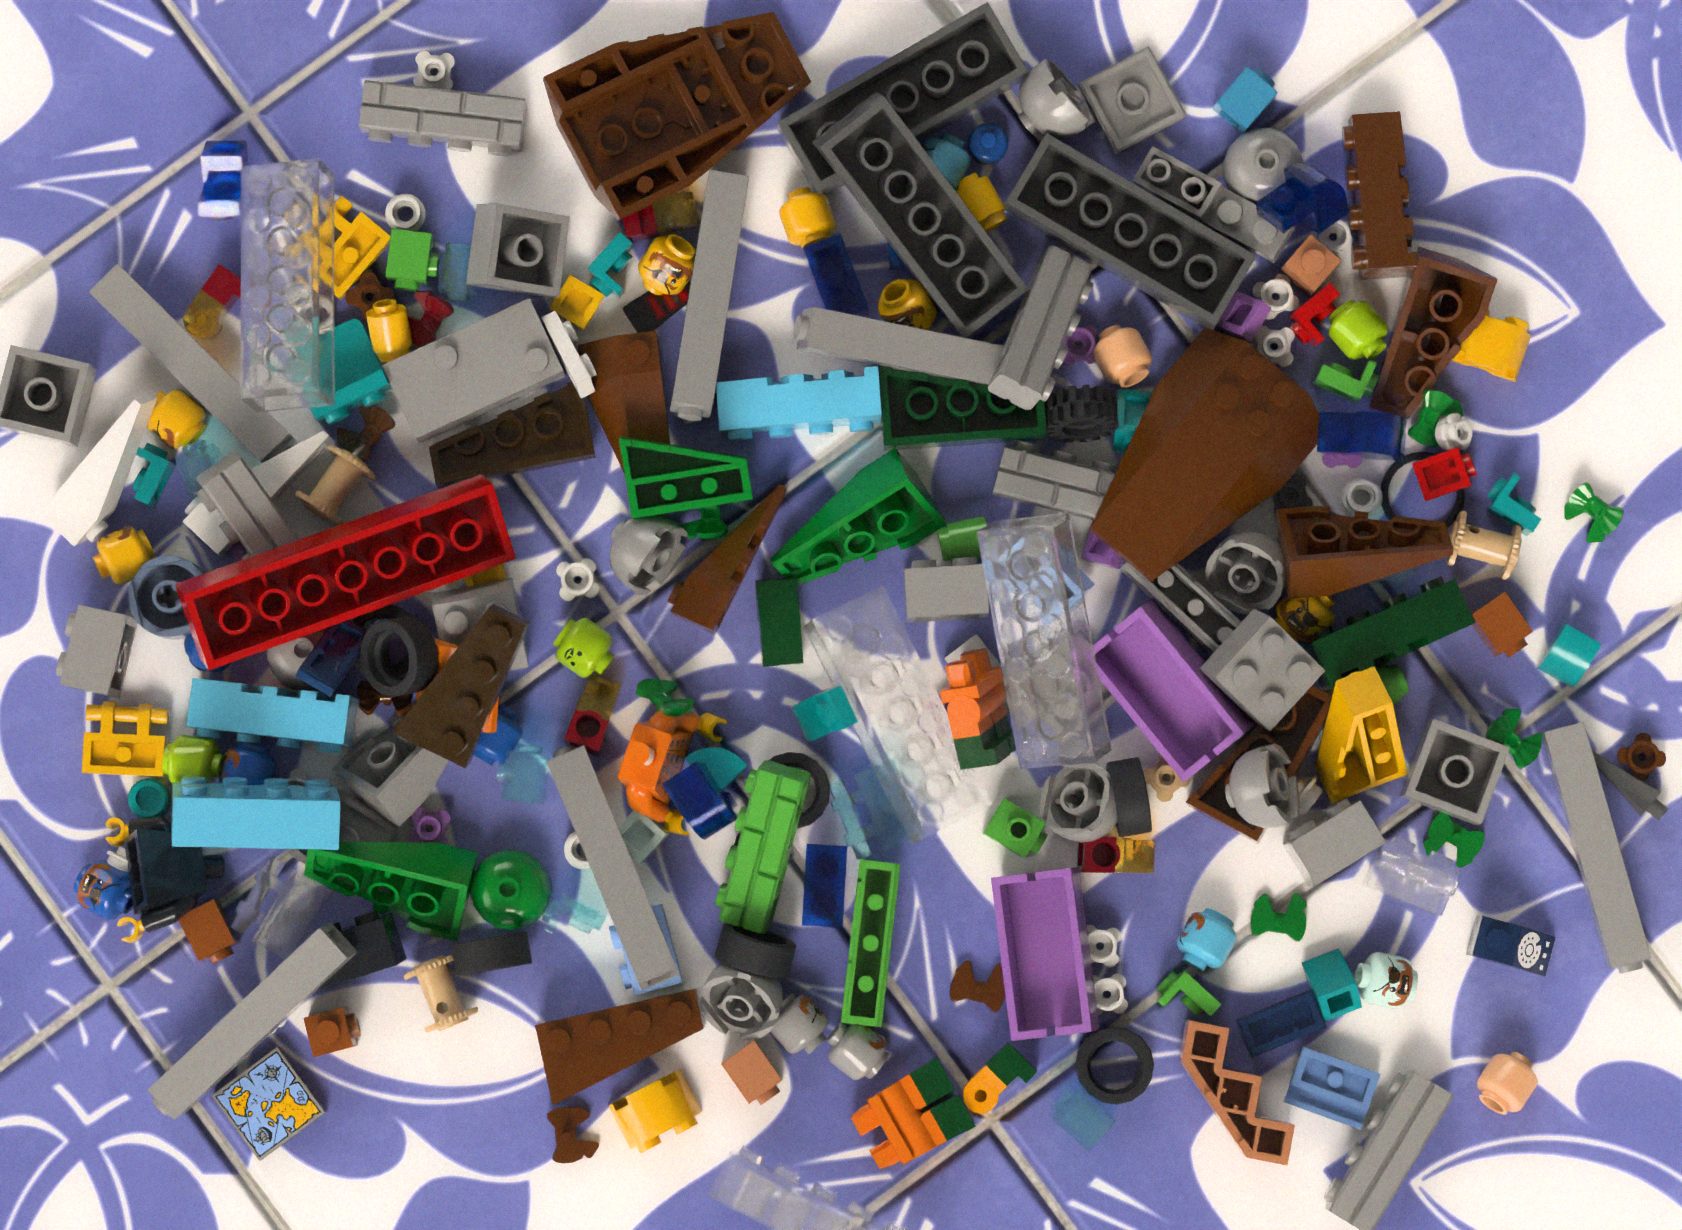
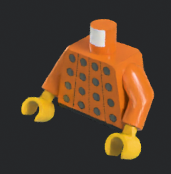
M660 709L649 721L637 722L618 773V779L626 787L627 802L630 808L658 823L663 822L664 828L670 833L689 835V832L682 829L681 822L683 818L695 820L694 814L678 809L669 810V805L685 762L684 758L687 756L696 730L698 734L719 742L723 737L713 733L714 726L717 723L727 724V721L709 712L702 714L700 717L697 713L686 712L683 715L673 717L664 715Z

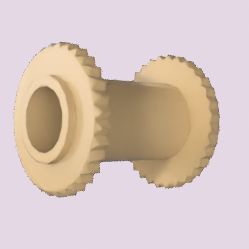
M328 445L326 449L335 456V459L309 496L299 490L295 495L304 503L303 506L324 521L332 522L338 526L345 522L336 513L361 476L374 481L376 476L365 462L349 451L334 445Z
M1466 511L1459 512L1449 533L1454 549L1453 555L1446 557L1447 565L1453 566L1457 555L1502 566L1501 579H1508L1516 566L1522 543L1521 526L1515 524L1511 534L1506 535L1467 525Z
M453 954L446 957L442 955L414 966V970L405 973L403 976L404 980L417 976L435 1021L434 1024L424 1028L427 1033L437 1029L442 1031L469 1020V1016L478 1012L477 1006L465 1011L447 966L448 963L454 961ZM445 1003L448 1005V1010L444 1006Z

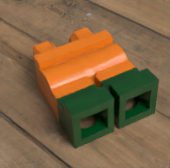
M987 648L965 651L960 655L961 660L950 662L945 666L949 685L940 691L942 703L949 702L947 715L960 770L998 765L1025 743L1022 728L1010 727L1004 704L1007 690L1002 682L1006 678L1003 666L991 667Z
M934 1057L867 1098L868 1104L862 1106L850 1117L860 1136L878 1126H881L887 1140L869 1150L879 1169L892 1166L898 1162L904 1165L944 1142L976 1127L959 1095L956 1093L926 1111L921 1112V1108L955 1090L937 1057Z

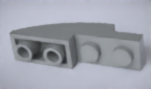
M1153 146L1132 180L1134 184L1235 244L1245 247L1273 263L1277 260L1295 229L1293 224L1227 190L1221 182Z

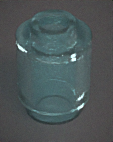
M446 243L445 252L441 253L438 292L446 294L445 300L448 302L469 303L470 296H478V286L466 285L471 244Z

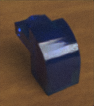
M246 140L206 141L201 154L203 189L198 200L199 217H211L216 221H226L233 219L235 216L247 215L249 204V165Z
M1305 162L1296 163L1285 168L1284 175L1286 181L1255 203L1257 215L1282 233H1285L1301 221L1320 234L1349 213L1344 188L1315 166Z
M1320 411L1317 452L1319 454L1359 455L1365 460L1404 461L1407 421L1400 416L1377 412L1357 411V413Z
M695 762L663 783L664 788L681 815L701 839L706 840L737 820L738 816L733 810L738 806L730 792L721 791L705 763Z

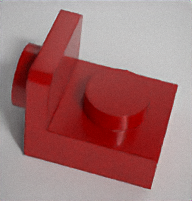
M1331 282L1289 316L1293 322L1290 329L1304 345L1310 342L1315 348L1325 339L1310 320L1314 318L1319 324L1337 309L1333 301L1341 294Z
M1459 447L1412 463L1425 502L1473 486L1471 477L1477 475L1470 453L1462 455Z

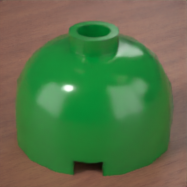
M507 849L494 852L479 864L473 874L470 893L473 906L483 920L496 928L516 930L530 926L543 916L550 904L552 885L549 874L539 859L526 851Z

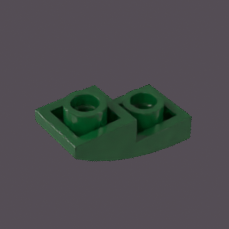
M785 577L755 580L757 619L759 622L761 662L763 667L803 663L796 578Z

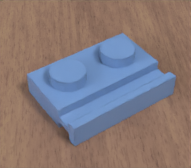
M1302 1046L1283 1102L1361 1130L1381 1074Z

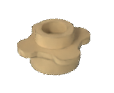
M1162 755L1155 766L1146 768L1143 771L1146 784L1151 785L1157 792V799L1162 802L1170 801L1173 798V793L1180 787H1187L1191 779L1189 778L1183 782ZM1163 774H1169L1170 780L1164 781L1162 779Z

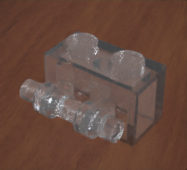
M1393 835L1391 842L1385 839L1386 843L1376 849L1362 885L1435 916H1442L1449 898L1454 896L1459 884L1457 879L1460 871L1451 867L1454 860L1433 851L1430 852L1429 857L1414 852L1416 844Z
M271 856L264 869L259 868L253 879L256 882L245 901L240 900L235 908V911L238 913L230 927L244 934L251 921L261 925L252 941L286 960L304 943L334 890L305 876L300 870H293L287 882L279 879L278 875L285 863ZM270 889L279 893L268 914H266L259 908Z

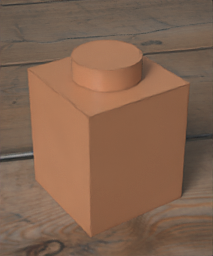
M1310 234L1284 264L1280 272L1287 275L1297 287L1311 297L1335 270L1341 260Z
M755 1039L721 1063L748 1104L757 1100L762 1105L780 1092L777 1084L783 1079Z

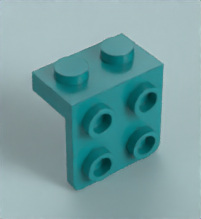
M358 319L346 321L292 347L288 351V358L310 402L308 405L315 419L320 424L326 421L328 425L337 423L350 415L349 410L361 404H364L365 407L377 404L387 398L386 392L393 390L377 354L373 352L371 341L363 324Z

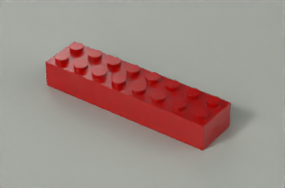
M480 474L176 583L175 587L199 658L208 670H212L516 559L494 486Z

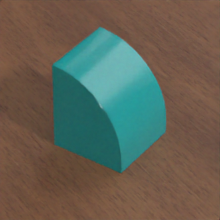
M1564 624L1559 627L1537 669L1573 688L1586 672L1602 643L1572 626Z
M716 747L699 749L684 758L719 795L748 767L736 754Z
M1339 948L1301 962L1307 982L1313 991L1325 1022L1362 1008L1356 981Z

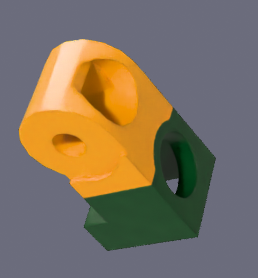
M1008 1041L967 1082L963 1090L964 1103L974 1113H988L996 1106L999 1094L1017 1076L1027 1083L1037 1073V1069Z

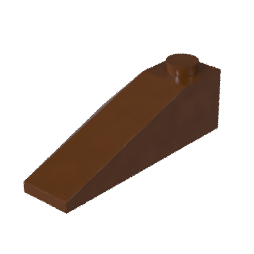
M1419 246L1416 252L1418 266L1408 276L1379 371V378L1369 405L1370 408L1406 419L1411 416L1423 400L1424 390L1433 387L1448 363L1462 349L1460 345L1484 320L1498 280L1496 277L1458 258Z
M648 331L615 335L578 345L579 356L586 353L597 373L596 376L591 378L595 392L588 395V398L623 472L624 468L619 443L620 436L671 444L657 332Z
M779 485L688 575L685 583L677 581L667 601L673 604L670 611L671 614L716 635L787 494L786 487Z
M1322 506L1276 510L1278 541L1284 557L1285 587L1289 599L1329 596L1453 555L1454 548L1445 522L1395 516L1390 521L1368 519L1369 512L1355 511L1354 517L1330 514L1331 508Z

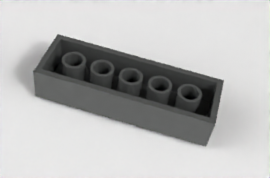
M986 2L777 122L778 132L812 190L817 192V194L824 193L827 195L843 186L844 183L812 142L875 92H878L887 99L919 142L1022 83L1024 77L1028 74V69L989 3Z
M875 92L812 142L915 279L925 288L940 312L961 337L967 338L1029 290L884 96Z
M1046 133L1004 206L1006 208L1005 211L1194 322L1211 330L1215 328L1257 257Z

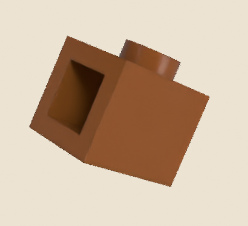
M348 1006L303 1018L313 1057L358 1046L356 1038L361 1036L360 1025L356 1013L350 1014Z

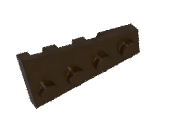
M571 381L567 383V386L552 393L547 392L533 398L534 401L513 411L509 409L498 414L497 418L480 426H472L429 446L437 489L480 474L486 479L596 458L585 397L580 398Z
M495 604L490 606L392 733L466 768L473 758L530 621Z

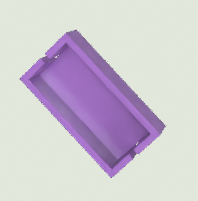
M1153 598L1140 606L1081 655L1087 665L1183 782L1188 780L1255 725V722L1199 669L1205 661Z
M1079 867L991 878L1011 1041L1092 1032L1100 1029Z

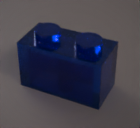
M841 233L803 247V255L823 309L861 317L868 316L869 307Z
M806 844L802 926L843 928L847 846Z

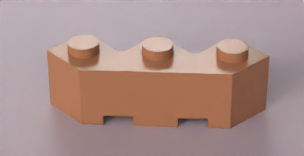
M1185 1020L1178 1060L1239 1151L1246 1158L1288 1166L1295 1125L1255 1116L1262 1076L1222 1068L1230 1028Z

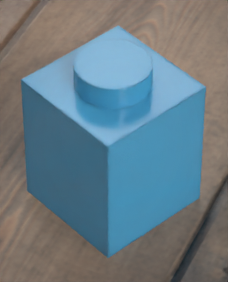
M1247 66L1219 98L1213 110L1241 134L1246 133L1275 99L1278 93L1273 88L1275 82L1262 70L1256 69L1254 72Z

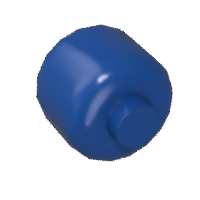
M994 123L978 125L972 130L968 139L970 156L982 165L998 163L1004 158L1008 149L1006 132Z

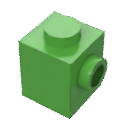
M391 229L386 278L389 282L395 283V289L417 292L419 291V286L429 287L430 277H437L440 253L434 252L435 238L432 233Z
M1005 798L1001 801L982 833L1022 858H1026L1029 852L1037 855L1048 836L1047 833L1042 831L1046 822Z

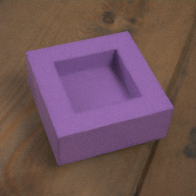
M1236 291L1216 326L1227 334L1251 343L1269 314L1271 307L1262 300Z
M1089 531L1081 559L1090 563L1120 569L1123 558L1093 532Z

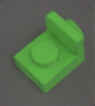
M1369 360L1365 364L1359 380L1352 378L1354 372L1342 365L1331 363L1330 367L1323 364L1318 370L1312 385L1357 404L1363 395L1369 398L1375 388L1379 376L1374 374L1373 371L1377 363Z
M1184 970L1178 976L1172 971L1156 988L1161 993L1156 1001L1163 1007L1181 990L1185 995L1180 1001L1197 1016L1202 1011L1212 1016L1222 1005Z

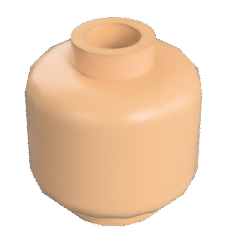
M1114 325L1100 333V340L1094 347L1093 357L1104 378L1110 384H1120L1121 387L1126 388L1139 383L1149 374L1148 368L1151 366L1153 358L1141 334L1135 328H1121L1120 325Z
M1512 1052L1511 1055L1495 1054L1477 1081V1088L1481 1093L1479 1098L1482 1103L1491 1110L1503 1115L1507 1114L1508 1111H1520L1538 1084L1537 1076L1531 1069L1533 1063L1518 1052Z

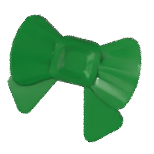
M1426 389L1422 395L1424 407L1421 409L1418 422L1409 428L1407 434L1412 440L1420 444L1438 447L1439 445L1435 438V428L1440 415L1448 416L1451 413H1458L1462 417L1463 410L1458 400H1452L1450 396L1443 392Z
M1585 482L1574 490L1568 502L1565 503L1564 518L1570 520L1578 515L1587 513L1594 519V522L1586 537V541L1588 543L1602 542L1605 539V535L1611 533L1619 525L1623 518L1624 510L1620 507L1608 506L1606 502L1595 496L1591 485Z
M720 505L696 508L701 511V519L680 525L685 529L687 537L691 540L695 539L697 535L704 539H715L728 533L727 525L721 520Z
M647 678L637 684L636 695L649 699L656 705L655 712L661 709V712L667 716L676 717L686 712H691L695 702L691 698L673 699L670 697L669 694L675 692L678 687V683L674 681H659L658 679Z
M1505 709L1502 712V716L1490 724L1485 738L1510 747L1508 753L1513 756L1516 766L1519 769H1523L1538 757L1542 747V736L1540 733L1521 739L1513 731L1522 711L1520 709Z
M1439 812L1434 816L1429 825V839L1423 840V846L1428 857H1432L1445 842L1456 846V865L1462 868L1473 862V858L1482 848L1485 835L1480 830L1467 831V829L1453 823L1448 814Z
M1294 893L1286 913H1279L1273 911L1268 895L1262 894L1253 904L1254 909L1250 917L1252 935L1259 936L1270 931L1287 934L1295 942L1301 941L1306 930V915L1302 911L1307 907L1306 902L1299 894Z

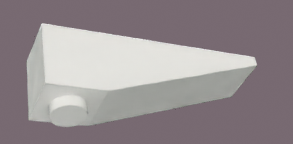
M150 392L136 398L41 510L40 514L74 547L87 540L91 543L95 542L108 529L109 525L106 523V520L116 509L158 398L154 393Z
M322 430L256 466L251 471L275 503L333 439ZM197 496L185 509V513L188 516L182 522L214 552L224 557L232 548L231 542L219 527L225 520L217 509L210 513Z

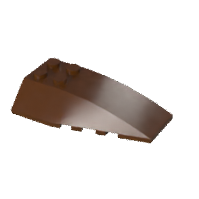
M774 12L724 21L720 25L689 28L684 32L664 35L663 33L648 36L647 39L633 42L628 40L617 42L543 77L544 86L559 132L594 197L618 221L691 186L811 83L807 72Z
M1204 328L1154 387L1129 446L1121 458L1115 476L1110 482L1089 527L1091 532L1151 582L1204 543L1221 533L1232 523L1249 513L1263 501L1277 493L1321 441L1323 433L1327 430L1309 393L1247 341L1208 328Z

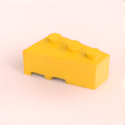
M1375 666L1363 671L1353 672L1335 682L1315 764V770L1331 803L1407 775L1393 703Z

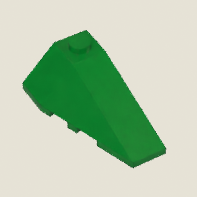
M893 448L862 468L770 560L784 578L795 577L796 584L799 585L838 572L844 563L862 557L864 562L876 559L877 552L899 545L900 550L912 547L935 533L937 529L946 526L947 522L916 471L899 451Z
M339 842V850L308 849L304 875L347 897L356 894L374 903L372 909L377 910L383 915L390 911L406 919V926L419 933L458 942L470 895L478 852L442 843Z

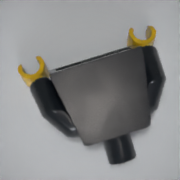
M162 816L132 819L129 821V824H124L122 820L113 817L108 819L105 824L109 829L121 828L117 836L106 837L105 839L110 845L115 847L125 844L134 915L141 914V919L139 920L123 917L118 921V927L125 926L128 923H133L135 926L133 935L121 939L125 942L134 943L142 937L144 930L150 933L176 923L194 909L197 904V898L207 892V879L223 878L225 863L221 854L203 855L202 847L172 846L171 821Z

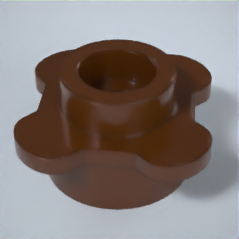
M371 272L363 273L360 277V283L345 294L347 304L356 306L362 311L363 318L366 320V312L373 308V303L394 298L392 289L383 287L378 283L376 275ZM367 293L373 294L372 300L366 299Z
M1647 733L1637 734L1631 745L1620 748L1617 753L1618 761L1626 764L1632 771V776L1641 781L1647 780L1649 772L1653 771L1656 767H1662L1666 762L1665 753L1659 751L1657 746L1651 742V736ZM1640 753L1645 755L1644 761L1638 759Z

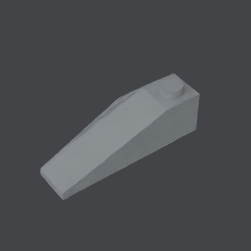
M396 714L392 717L393 725L376 737L369 733L360 739L331 769L343 783L376 813L399 827L428 798L449 761L392 733L405 717L404 714L401 716Z

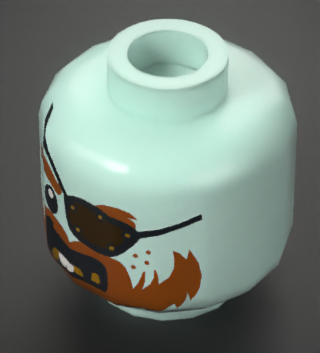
M1382 952L1372 953L1365 963H1359L1354 975L1361 998L1366 1003L1390 1009H1398L1406 1001L1410 1002L1414 998L1418 986L1417 971L1413 970L1412 964L1407 958Z

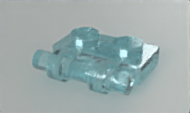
M893 759L854 774L859 790L848 794L843 779L830 784V792L833 800L830 801L834 813L838 812L847 833L843 837L847 847L852 846L857 860L872 855L867 839L874 836L878 837L882 850L922 836ZM861 802L865 803L872 821L871 825L863 828L853 805Z

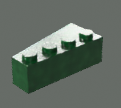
M878 366L884 451H890L893 448L909 450L1014 442V440H1043L1047 435L1045 405L1042 400H1039L1031 410H1025L1011 403L1009 399H1003L989 392L988 385Z
M1442 576L1420 585L1422 593L1415 597L1407 599L1406 594L1402 593L1383 602L1386 610L1371 616L1367 609L1347 618L1346 621L1349 626L1334 632L1332 627L1329 626L1321 631L1312 643L1306 645L1303 649L1325 670L1317 679L1322 691L1335 687L1337 680L1347 677L1353 672L1363 671L1373 666L1377 668L1474 624L1475 621L1456 580L1453 579L1445 583Z

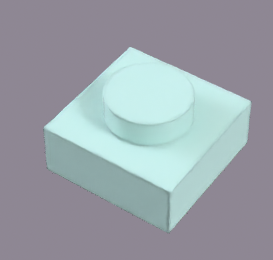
M634 810L619 826L630 856L639 864L644 863L669 834L658 822Z

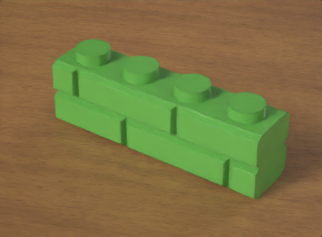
M764 760L757 770L751 769L745 785V792L751 794L748 807H741L735 824V830L741 832L738 846L732 845L730 847L725 863V868L731 870L728 884L722 882L715 902V906L721 907L718 919L721 922L737 927L741 926L746 930L759 934H765L772 926L811 777L809 772L787 767L770 760Z
M860 859L841 1023L882 1027L901 864Z

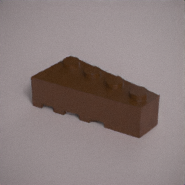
M1397 111L1352 114L1348 120V126H1342L1343 150H1350L1351 166H1345L1346 190H1353L1354 206H1348V224L1350 230H1356L1357 246H1351L1352 269L1359 270L1360 280L1408 277L1418 265L1416 252L1408 253L1407 249L1411 247L1414 229L1412 218L1409 215H1404L1403 209L1408 207L1410 194L1406 175H1401L1400 168L1405 167L1406 162L1401 113Z
M1312 685L1271 731L1257 725L1241 741L1229 757L1214 770L1201 787L1187 799V806L1259 845L1268 828H1261L1248 823L1239 815L1236 808H1231L1227 802L1225 787L1229 784L1232 768L1235 762L1248 751L1275 743L1282 747L1291 762L1284 765L1288 779L1290 776H1297L1326 723L1332 696Z
M690 989L535 1025L552 1106L703 1030L705 1025L697 989Z

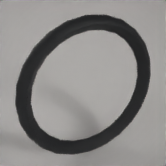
M1430 452L1410 453L1400 457L1386 471L1380 488L1382 491L1381 506L1389 521L1396 516L1390 506L1388 497L1389 485L1394 474L1407 463L1423 460L1437 454ZM1465 488L1457 491L1454 509L1449 517L1443 521L1447 529L1452 526L1453 522L1456 521L1457 515L1463 509Z

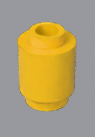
M973 173L959 181L956 193L986 233L996 229L1008 220L1004 214L1006 210L1005 205L987 175L979 178L977 173Z
M384 299L373 303V308L366 312L372 349L373 352L378 354V359L382 362H390L410 353L409 347L413 343L406 306L397 304L395 299Z

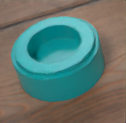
M151 778L141 779L131 787L128 794V804L132 812L138 817L162 816L170 805V793L168 788L159 780Z

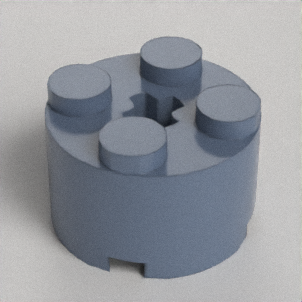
M159 556L147 561L136 573L128 589V606L133 618L145 630L156 636L170 640L185 639L191 631L180 599H177L175 601L176 606L172 607L164 603L163 598L169 596V589L171 588L177 592L176 583L202 575L205 571L196 564L177 556Z

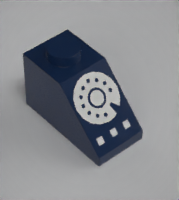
M1476 916L1466 955L1546 976L1556 937L1490 917Z

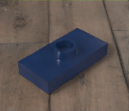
M350 620L328 627L299 667L296 677L331 697L360 657L361 644L367 630Z
M1312 989L1235 1020L1251 1058L1327 1028Z

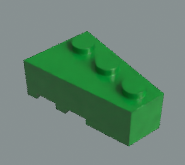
M625 436L619 437L632 519L753 499L747 456Z

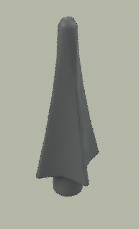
M1592 750L1597 769L1623 795L1640 816L1647 811L1659 821L1669 809L1657 799L1661 791L1637 779Z

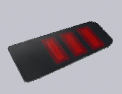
M688 281L684 289L675 295L664 293L662 295H655L647 291L624 306L622 310L637 333L654 331L687 305L691 282Z

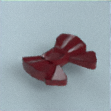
M430 290L417 291L414 294V297L425 311L421 320L407 315L412 343L420 348L436 341V332L443 319L454 313V308L447 300L433 294Z

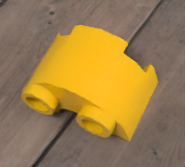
M1487 310L1484 320L1460 345L1462 349L1451 361L1465 366L1477 367L1489 372V374L1516 382L1531 335L1526 332L1529 324L1506 316L1504 321L1489 317L1490 310Z
M681 1068L608 1105L629 1148L632 1149L637 1146L640 1154L662 1143L659 1137L660 1134L673 1128L676 1135L697 1125L698 1122L695 1116L702 1112Z

